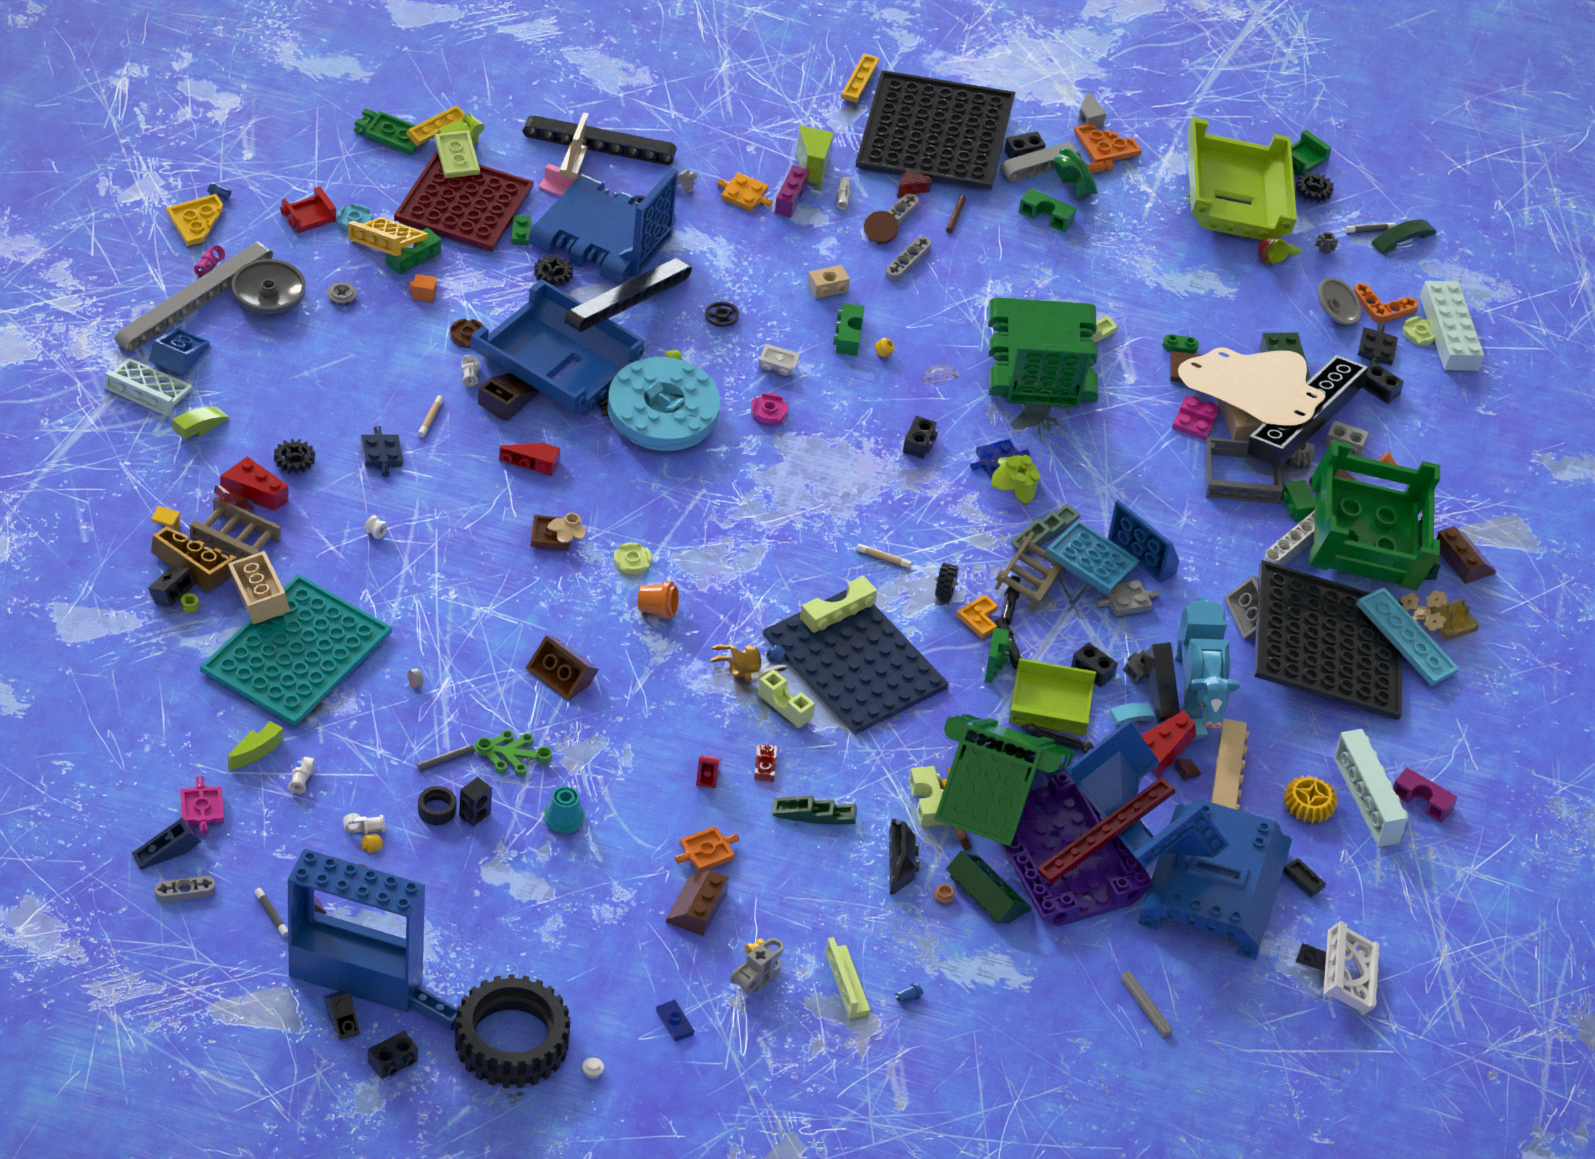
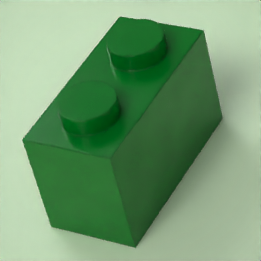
M1305 480L1284 483L1281 500L1285 502L1288 514L1292 516L1294 522L1304 520L1315 510V498Z

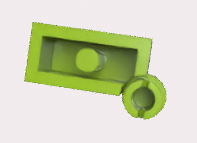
M471 113L464 115L463 121L460 120L438 129V134L469 130L474 145L478 143L479 134L483 132L485 126Z

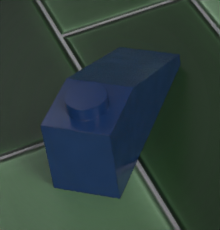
M180 818L132 852V855L138 867L144 869L187 853L201 843V840L194 827L185 819Z

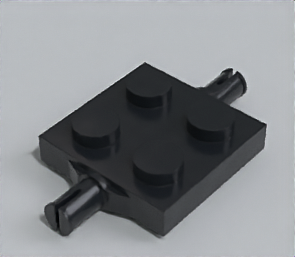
M1382 324L1377 326V331L1366 327L1362 330L1357 356L1370 360V367L1374 363L1392 365L1394 361L1398 337L1384 333L1385 326Z

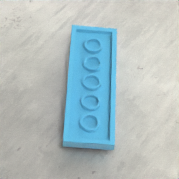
M1385 587L1358 600L1357 606L1431 686L1457 673L1459 670L1458 666Z

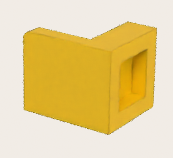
M158 506L151 517V521L177 531L180 527V512Z

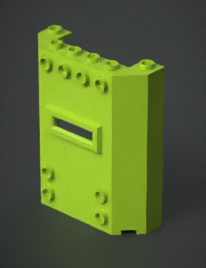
M1192 117L1187 127L1191 213L1203 229L1263 241L1268 238H1280L1291 233L1297 221L1291 137L1274 134L1269 146L1207 134L1205 132L1209 125L1208 120ZM1216 196L1249 202L1251 205L1218 199Z

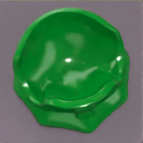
M1061 148L1059 155L1053 159V165L1062 182L1076 183V200L1085 194H1098L1094 177L1085 161L1070 148Z

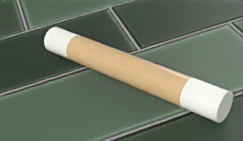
M437 396L418 432L419 437L423 438L426 435L444 400L443 396Z
M859 543L856 551L909 569L912 561Z

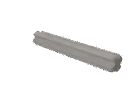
M1130 971L1122 973L1121 980L1163 1037L1171 1035V1026Z

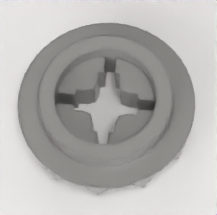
M339 282L328 288L327 297L330 298V302L335 301L336 305L339 303L345 305L346 302L351 304L352 300H356L357 291L349 283Z

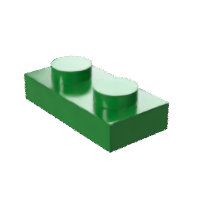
M514 215L511 244L529 245L531 216Z

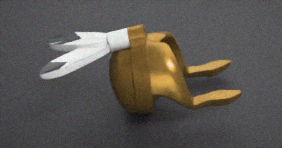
M718 644L711 648L712 650L719 651L730 649L733 659L730 656L719 655L711 658L710 661H728L732 674L735 677H744L745 681L759 680L773 669L778 673L787 669L786 665H777L760 671V651L752 645L746 646L743 652L731 644Z

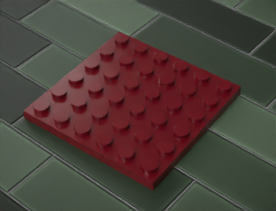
M436 151L395 212L394 221L423 230L429 228L435 234L493 252L512 222L514 215L517 214L534 187V181L478 164L480 169L479 175L445 178L439 154Z

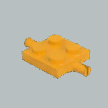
M737 173L730 182L720 178L717 181L718 186L726 188L721 194L722 200L750 212L761 203L769 207L773 203V200L764 197L769 185L741 173Z

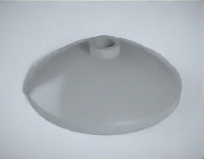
M1328 277L1321 281L1318 286V300L1324 312L1332 320L1343 325H1352L1357 322L1361 316V305L1352 288L1344 281L1335 277Z

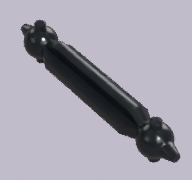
M1034 723L1021 726L1028 735L1035 734L1039 738L1047 737L1055 740L1054 743L1073 749H1082L1084 753L1094 748L1090 741L1082 742L1078 738L1057 731L1036 727Z

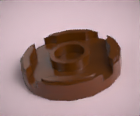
M887 211L873 212L866 218L864 223L866 237L872 242H877V244H886L893 241L899 231L897 218Z
M466 319L457 320L451 325L450 339L459 347L471 348V335L484 325L475 319H471V321Z

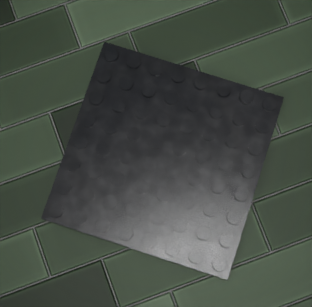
M882 70L855 167L992 190L1016 92Z
M1261 560L1258 576L1254 677L1399 720L1402 716V654L1356 604L1360 598L1371 593Z

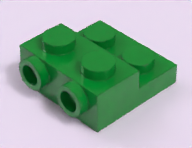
M994 628L984 682L992 683L993 675L997 676L998 670H1002L1003 663L1008 662L1009 652L1006 650H1010L1012 640L1008 638L1009 630Z

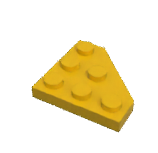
M217 194L166 207L167 215L187 247L204 242L223 211V204Z

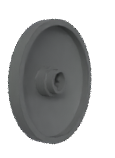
M276 259L256 260L245 264L234 274L232 294L239 305L251 312L270 315L279 314L293 309L302 301L305 295V279L295 266Z

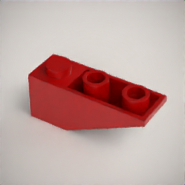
M546 443L500 445L499 461L552 476L560 461V448Z

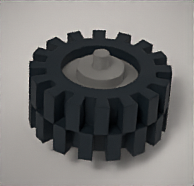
M942 563L939 576L935 578L937 581L935 596L951 600L955 586L958 585V566Z

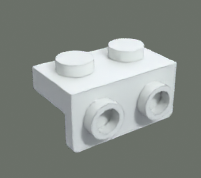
M765 343L763 352L758 357V364L764 370L770 371L772 369L778 371L781 375L788 376L789 374L793 376L800 359V354Z

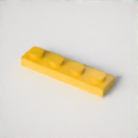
M865 53L862 55L842 92L841 99L858 103L879 64L880 58Z
M456 105L408 129L406 134L419 146L434 138L435 134H438V129L460 120L463 121L465 113Z

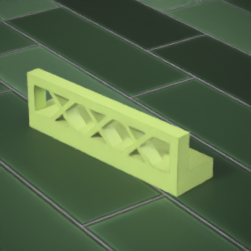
M834 937L828 938L826 956L849 1019L870 1015V1008L847 946H837Z

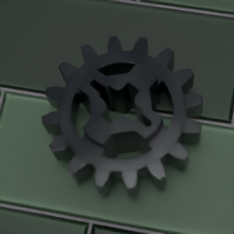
M1310 172L1309 175L1304 173L1303 176H1299L1296 183V192H1299V196H1304V200L1309 198L1310 202L1316 200L1319 203L1320 200L1325 202L1326 198L1330 199L1334 187L1333 183L1330 182L1331 179L1325 178L1326 175L1320 176L1319 172L1316 174Z
M550 254L549 258L543 256V260H537V263L534 265V276H536L537 281L542 279L549 284H553L555 287L558 284L564 286V281L569 283L570 278L573 276V266L571 261H566V257L561 259L559 255L553 257Z
M293 439L290 442L284 440L283 445L278 444V449H274V462H276V467H281V471L288 470V474L292 471L298 474L300 470L306 472V468L311 469V464L315 463V451H313L312 445L308 446L307 441L301 443V439H298L297 442H294Z

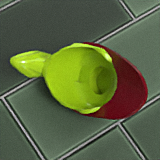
M1279 238L1265 239L1258 247L1259 257L1266 264L1279 263L1288 254L1298 255L1302 253V250L1298 247L1287 244Z

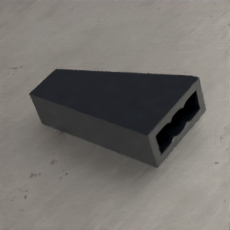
M1171 642L1152 644L1142 655L1156 722H1165L1180 713Z

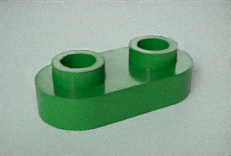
M1169 334L1164 337L1162 346L1169 352L1195 354L1198 350L1199 342L1193 337Z

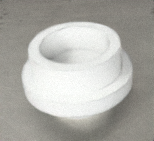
M588 1058L583 1062L582 1069L587 1077L597 1078L603 1073L604 1064L598 1058Z

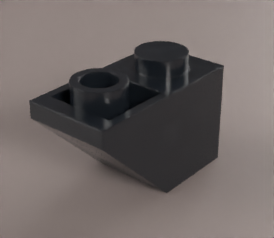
M342 990L323 996L328 1017L338 1039L341 1040L360 1034L350 993Z

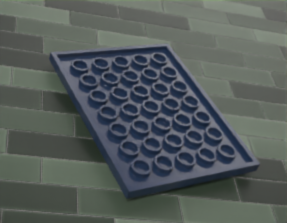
M844 590L824 601H841L846 598L847 590ZM875 604L815 633L800 619L801 612L763 629V636L772 646L778 645L785 650V660L854 735L948 689L949 686L946 679Z

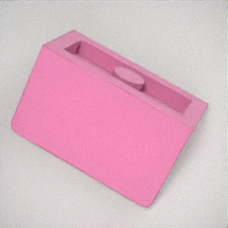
M548 163L545 167V177L539 184V189L561 197L574 183L575 179L559 176L560 168Z

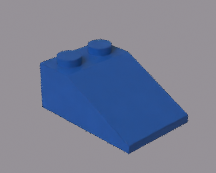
M176 328L154 340L148 361L154 363L157 367L171 370L173 374L182 375L191 369L209 346L210 341Z

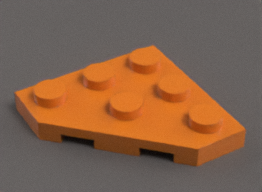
M1092 124L1074 127V134L1092 162L1116 161L1140 156L1142 153V149L1133 138L1128 137L1125 139L1119 137L1118 133L1109 130H1098Z

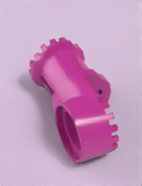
M219 245L209 248L201 257V262L193 267L195 275L197 274L200 278L203 277L218 262L222 261L225 258L224 249ZM213 250L219 254V258L214 256Z

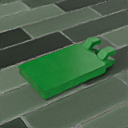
M365 108L362 112L363 117L361 119L357 118L354 123V132L411 156L418 148L406 134L408 129L416 125L382 111H379L377 114L375 111Z

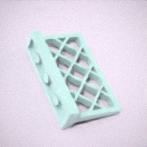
M131 358L127 359L114 371L108 370L105 373L104 389L166 416L172 413V407L190 393L193 385ZM133 366L137 369H128V367ZM139 374V377H130V375ZM143 374H151L153 376H143ZM155 381L154 384H146V382ZM159 381H167L169 383H159ZM171 388L170 391H162V389Z

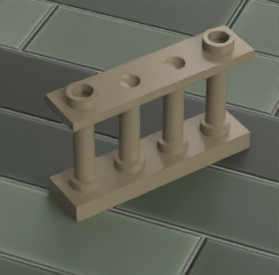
M215 496L213 498V513L204 523L193 520L190 524V538L201 541L204 545L213 549L217 548L228 556L233 555L237 557V560L260 553L261 547L269 538L279 542L281 540V526ZM220 516L230 519L220 531L210 528ZM237 523L245 526L246 528L236 539L227 535ZM253 530L262 534L253 546L243 543Z
M1031 531L1028 537L1024 536L1018 545L1020 549L1006 570L999 572L995 579L998 581L995 589L998 590L1002 583L1007 584L1028 597V600L1031 602L1027 609L1034 612L1064 566L1052 561L1044 554L1045 550L1030 542L1034 535V532ZM1027 548L1052 563L1051 566L1053 568H1046L1023 553L1024 550ZM1019 559L1042 573L1046 579L1043 580L1041 578L1040 580L1015 565ZM1010 571L1014 572L1035 585L1038 591L1029 590L1008 577Z

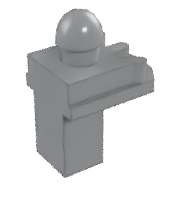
M689 169L683 170L678 173L677 185L682 184L685 193L692 192L693 185H695L694 180L698 177L697 173L689 172Z

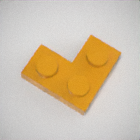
M985 594L959 609L956 616L983 639L992 634L994 628H997V625L988 616L998 610V605Z

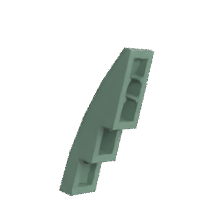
M1066 503L1056 513L1051 511L1042 520L1036 519L1011 541V544L1019 550L1020 546L1018 545L1024 536L1028 537L1032 531L1034 535L1030 542L1040 547L1080 519V514ZM1026 548L1023 553L1026 554L1030 550Z

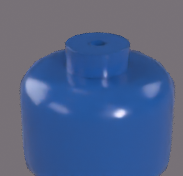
M773 645L766 652L770 662L781 664L786 659L785 650L778 645Z

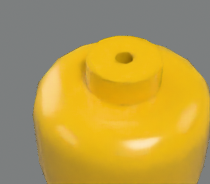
M882 338L875 344L877 355L883 358L888 357L895 350L893 342L888 338Z
M367 834L362 837V850L366 849L368 853H374L382 849L383 841L378 834Z

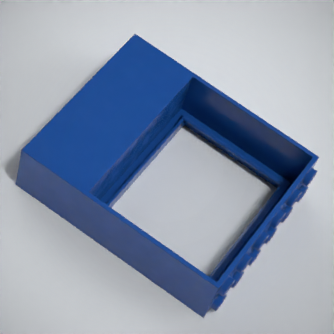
M303 849L288 878L289 976L332 990H344L352 996L408 1012L411 997L415 998L417 986L420 987L423 981L425 884ZM314 890L406 917V939L315 912Z

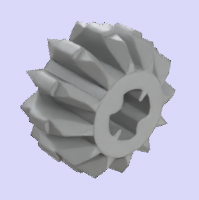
M1307 440L1287 460L1290 462V465L1295 464L1297 467L1299 465L1305 467L1307 464L1310 465L1315 455L1313 444Z

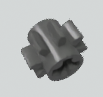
M1324 232L1322 235H1318L1315 246H1319L1320 252L1328 254L1331 251H1335L1338 239H1335L1333 233Z

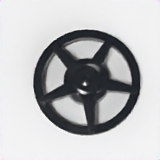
M714 302L706 308L705 317L715 327H727L738 321L739 310L729 302ZM717 306L715 312H709L710 309ZM721 306L729 307V308H731V310H728L727 308H724V307H721ZM736 313L734 319L730 318L729 315ZM710 317H715L717 321H714Z

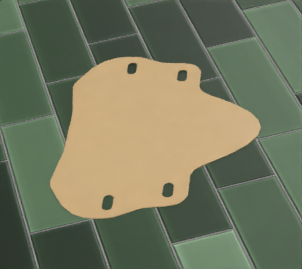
M1221 347L1205 355L1186 360L1178 369L1180 378L1189 388L1221 399L1268 424L1285 426L1302 424L1313 416L1315 407L1325 398V394L1322 391L1306 383V361L1303 356L1292 351L1281 350L1242 355L1228 348ZM1223 352L1225 354H1228L1229 357H1223L1218 353ZM1191 363H1197V364L1201 365L1202 367H1201V368H1197V367L1191 365ZM1310 392L1312 394L1317 395V398H1312L1306 395V393ZM1298 410L1305 413V416H1300L1294 413V411Z

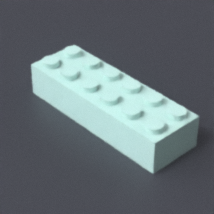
M1425 281L1420 299L1426 317L1430 321L1429 326L1432 335H1435L1434 341L1444 370L1478 371L1484 354L1459 282Z
M1363 729L1341 732L1334 760L1377 846L1382 847L1400 843L1406 822L1408 821V814L1403 810L1400 798L1395 794L1392 782L1388 780L1385 769L1378 760L1376 751H1373L1369 737L1365 735Z

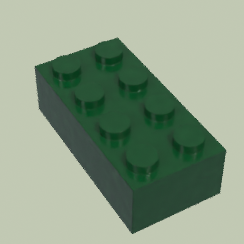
M1298 332L1263 333L1259 348L1261 353L1281 350L1292 351L1300 354L1305 359ZM1308 366L1306 373V382H1308L1311 379Z

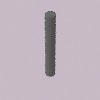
M471 744L417 763V768L421 771L475 751L474 746Z

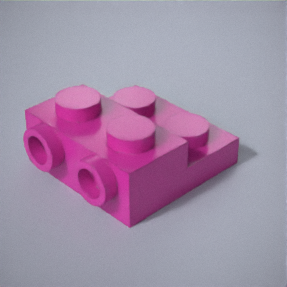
M1186 395L1180 406L1179 413L1173 422L1172 429L1206 441L1218 419L1220 407H1217L1213 402H1203L1197 396L1189 397Z

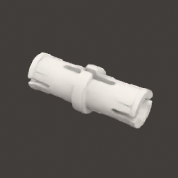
M846 177L839 180V189L837 190V207L841 210L847 209L848 198L851 196V191L849 190L850 179Z

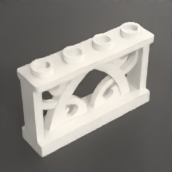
M1342 921L1330 928L1327 936L1323 995L1329 998L1335 997L1358 1010L1361 1015L1372 1011L1377 1003L1379 943L1376 941L1372 942L1347 928V924ZM1351 958L1361 974V977L1352 980L1350 972L1345 967V962Z

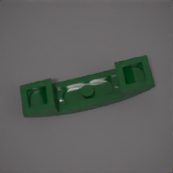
M1410 220L1388 229L1372 241V245L1381 254H1385L1395 250L1398 243L1417 236L1423 239L1436 234L1437 231L1426 220Z

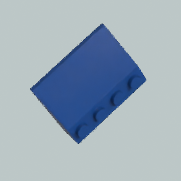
M1116 500L1108 540L1140 560L1138 565L1158 582L1163 583L1175 575L1179 565V558L1173 543L1120 500Z

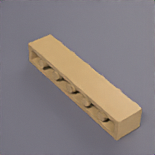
M1223 719L1211 802L1239 810L1240 805L1236 803L1237 801L1240 802L1242 790H1239L1238 787H1242L1244 775H1240V772H1244L1245 760H1242V757H1246L1247 746L1244 745V742H1248L1249 731H1246L1247 723Z

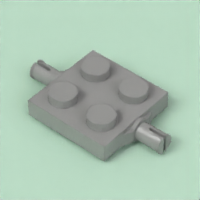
M1140 580L1119 583L1108 595L1105 594L1106 599L1096 600L1097 608L1108 606L1114 611L1116 616L1151 611L1153 604L1150 599L1159 598V591L1147 592Z

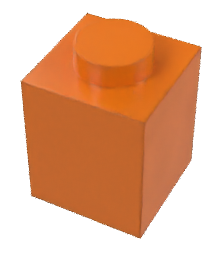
M415 274L414 281H410L409 292H412V300L434 302L437 291V277Z

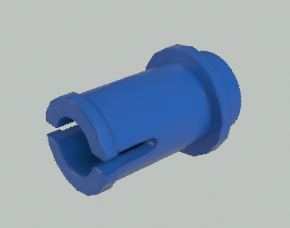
M211 182L207 192L210 195L217 194L218 197L228 201L232 190L219 186L216 182Z
M912 983L910 987L895 993L896 1000L900 1005H903L914 998L919 999L923 995V989L919 983Z

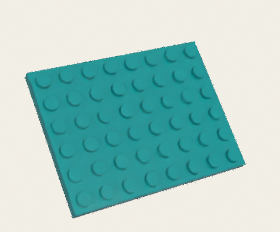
M299 574L283 588L290 612L253 624L250 619L200 666V672L294 727L392 633V627Z

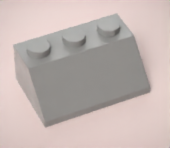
M1254 575L1224 596L1245 640L1256 638L1258 578Z

